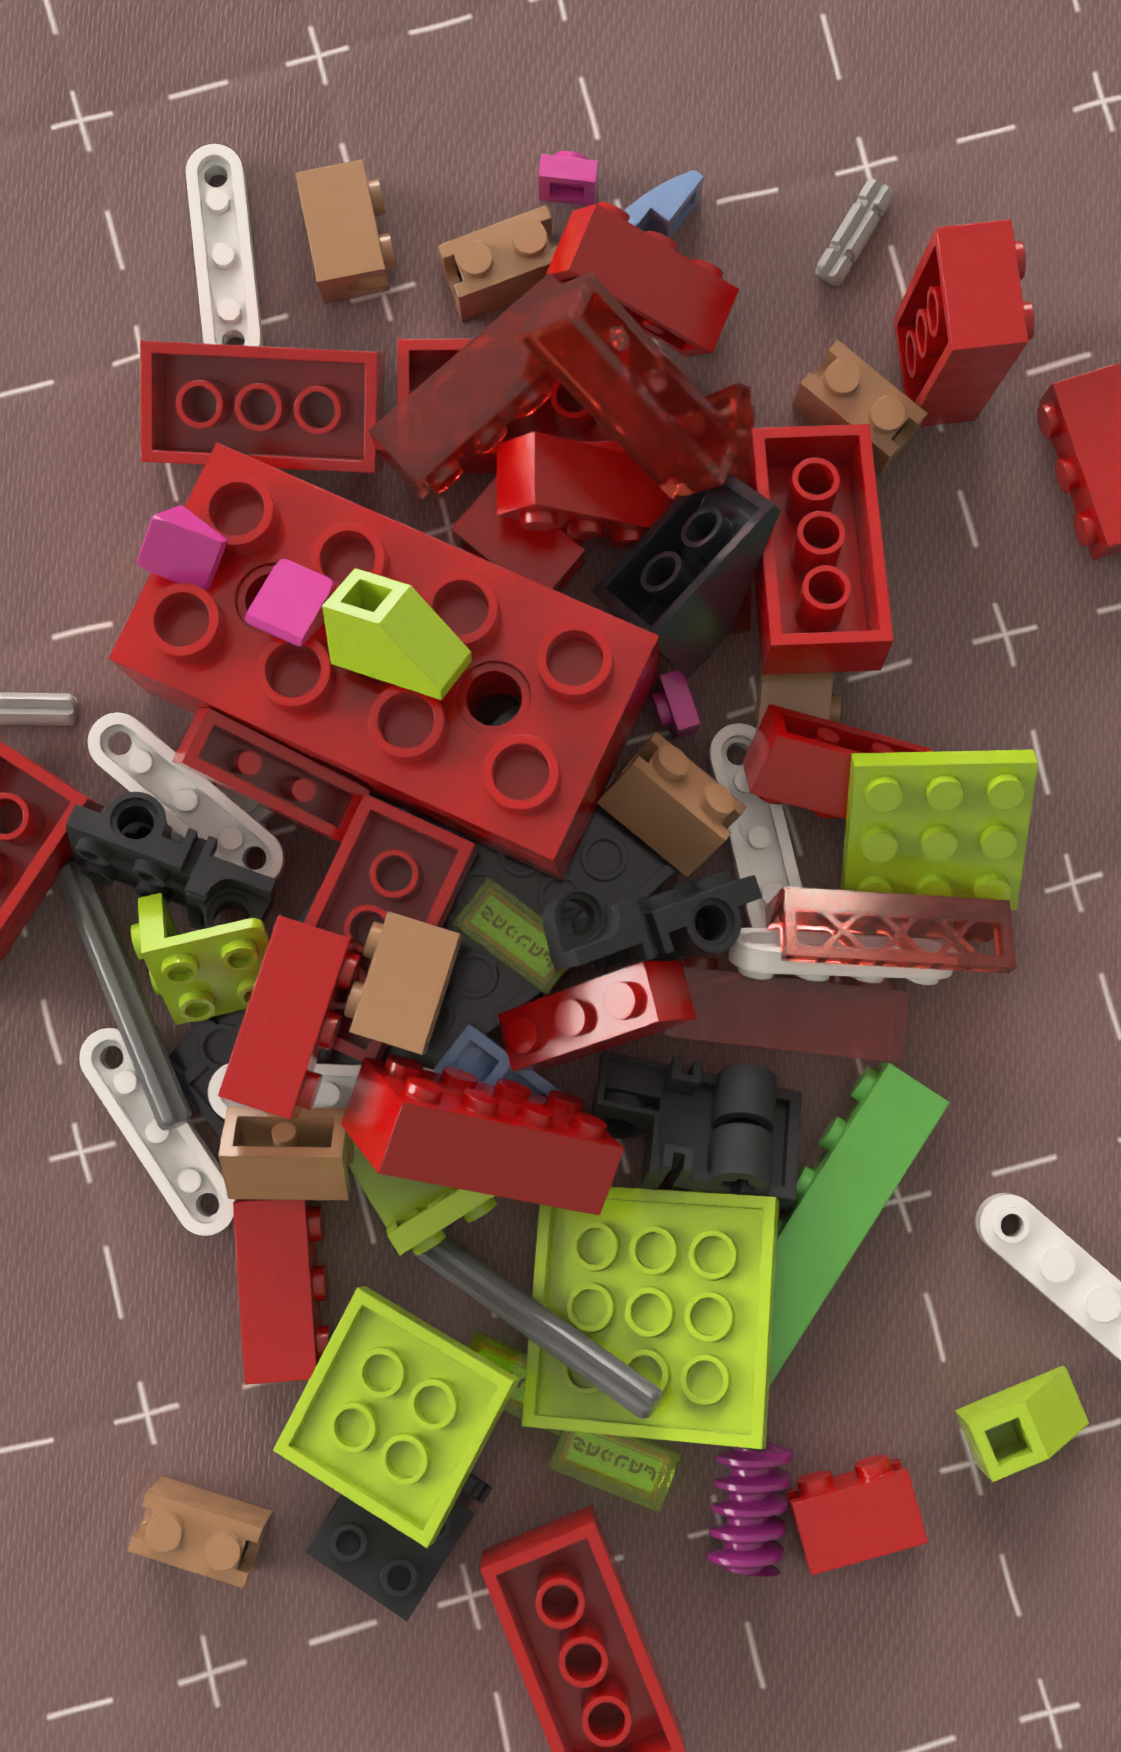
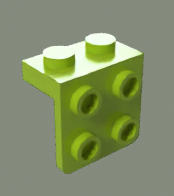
M162 893L138 898L139 923L131 925L133 947L138 959H144L149 969L154 992L157 996H162L175 1024L180 1025L192 1021H204L210 1017L247 1009L270 941L264 923L260 919L249 918L180 934Z
M353 1141L354 1160L353 1163H347L386 1226L387 1236L399 1256L410 1249L413 1250L416 1256L428 1251L446 1238V1234L442 1230L443 1228L462 1216L467 1223L475 1221L497 1205L494 1195L378 1174Z

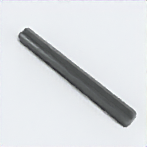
M75 861L68 862L60 867V872L57 875L58 882L157 1125L163 1131L182 1126L191 1118V1109L96 881L80 872V865H76Z
M448 1237L420 1255L416 1256L413 1252V1255L638 1418H649L657 1409L663 1396V1392L659 1387Z

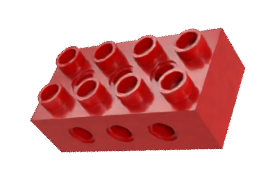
M216 442L184 506L228 540L210 589L205 591L197 585L178 583L151 573L108 659L151 695L193 714H196L198 708H210L370 790L369 794L562 881L596 810L597 801L604 793L660 673L659 636ZM281 559H288L331 578L335 582L334 592L349 574L357 568L411 585L471 651L472 661L445 697L439 700L332 665L325 622L300 647L249 625L247 622H244L245 615L273 567ZM507 695L521 702L518 713L505 724L489 726L475 719L480 704L491 696Z

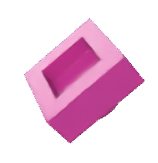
M561 151L555 155L541 154L538 174L539 200L585 206L595 204L598 160H589L584 155L573 151Z
M678 670L660 675L657 684L659 693L651 695V700L661 728L671 726L675 739L696 733L701 723L685 676Z

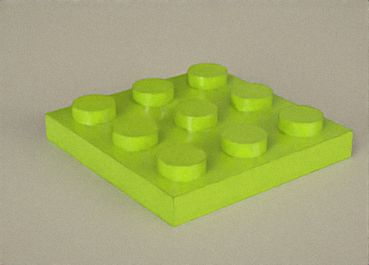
M1034 750L851 753L840 888L842 914L1017 910L1038 769V760Z
M366 1286L358 1287L273 1451L428 1548L438 1537L520 1378Z

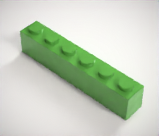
M880 1062L875 1070L867 1066L860 1074L849 1093V1096L856 1099L844 1119L836 1115L822 1133L818 1146L823 1148L824 1151L812 1169L804 1165L798 1171L796 1201L778 1219L769 1387L950 1103L891 1063Z

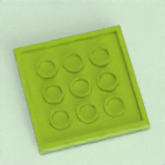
M610 1187L600 1216L540 1204L532 1298L662 1390L663 1396L657 1409L649 1418H638L529 1339L522 1427L766 1449L779 1217L778 1198Z

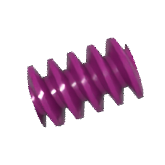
M766 1441V1449L734 1447V1451L716 1455V1462L732 1469V1473L730 1476L715 1478L713 1486L729 1493V1500L713 1502L711 1504V1511L726 1517L727 1524L711 1526L709 1528L708 1535L725 1542V1546L723 1549L708 1551L706 1554L708 1561L737 1574L755 1577H772L781 1574L779 1569L772 1564H776L783 1558L784 1548L775 1539L784 1536L786 1524L776 1515L787 1511L788 1499L777 1490H782L790 1484L791 1475L779 1466L791 1462L793 1456L791 1449Z

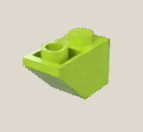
M355 568L322 606L332 665L442 700L472 661L471 651L411 585Z
M1063 1365L954 1410L978 1468L992 1482L1050 1459L1089 1424L1069 1373Z

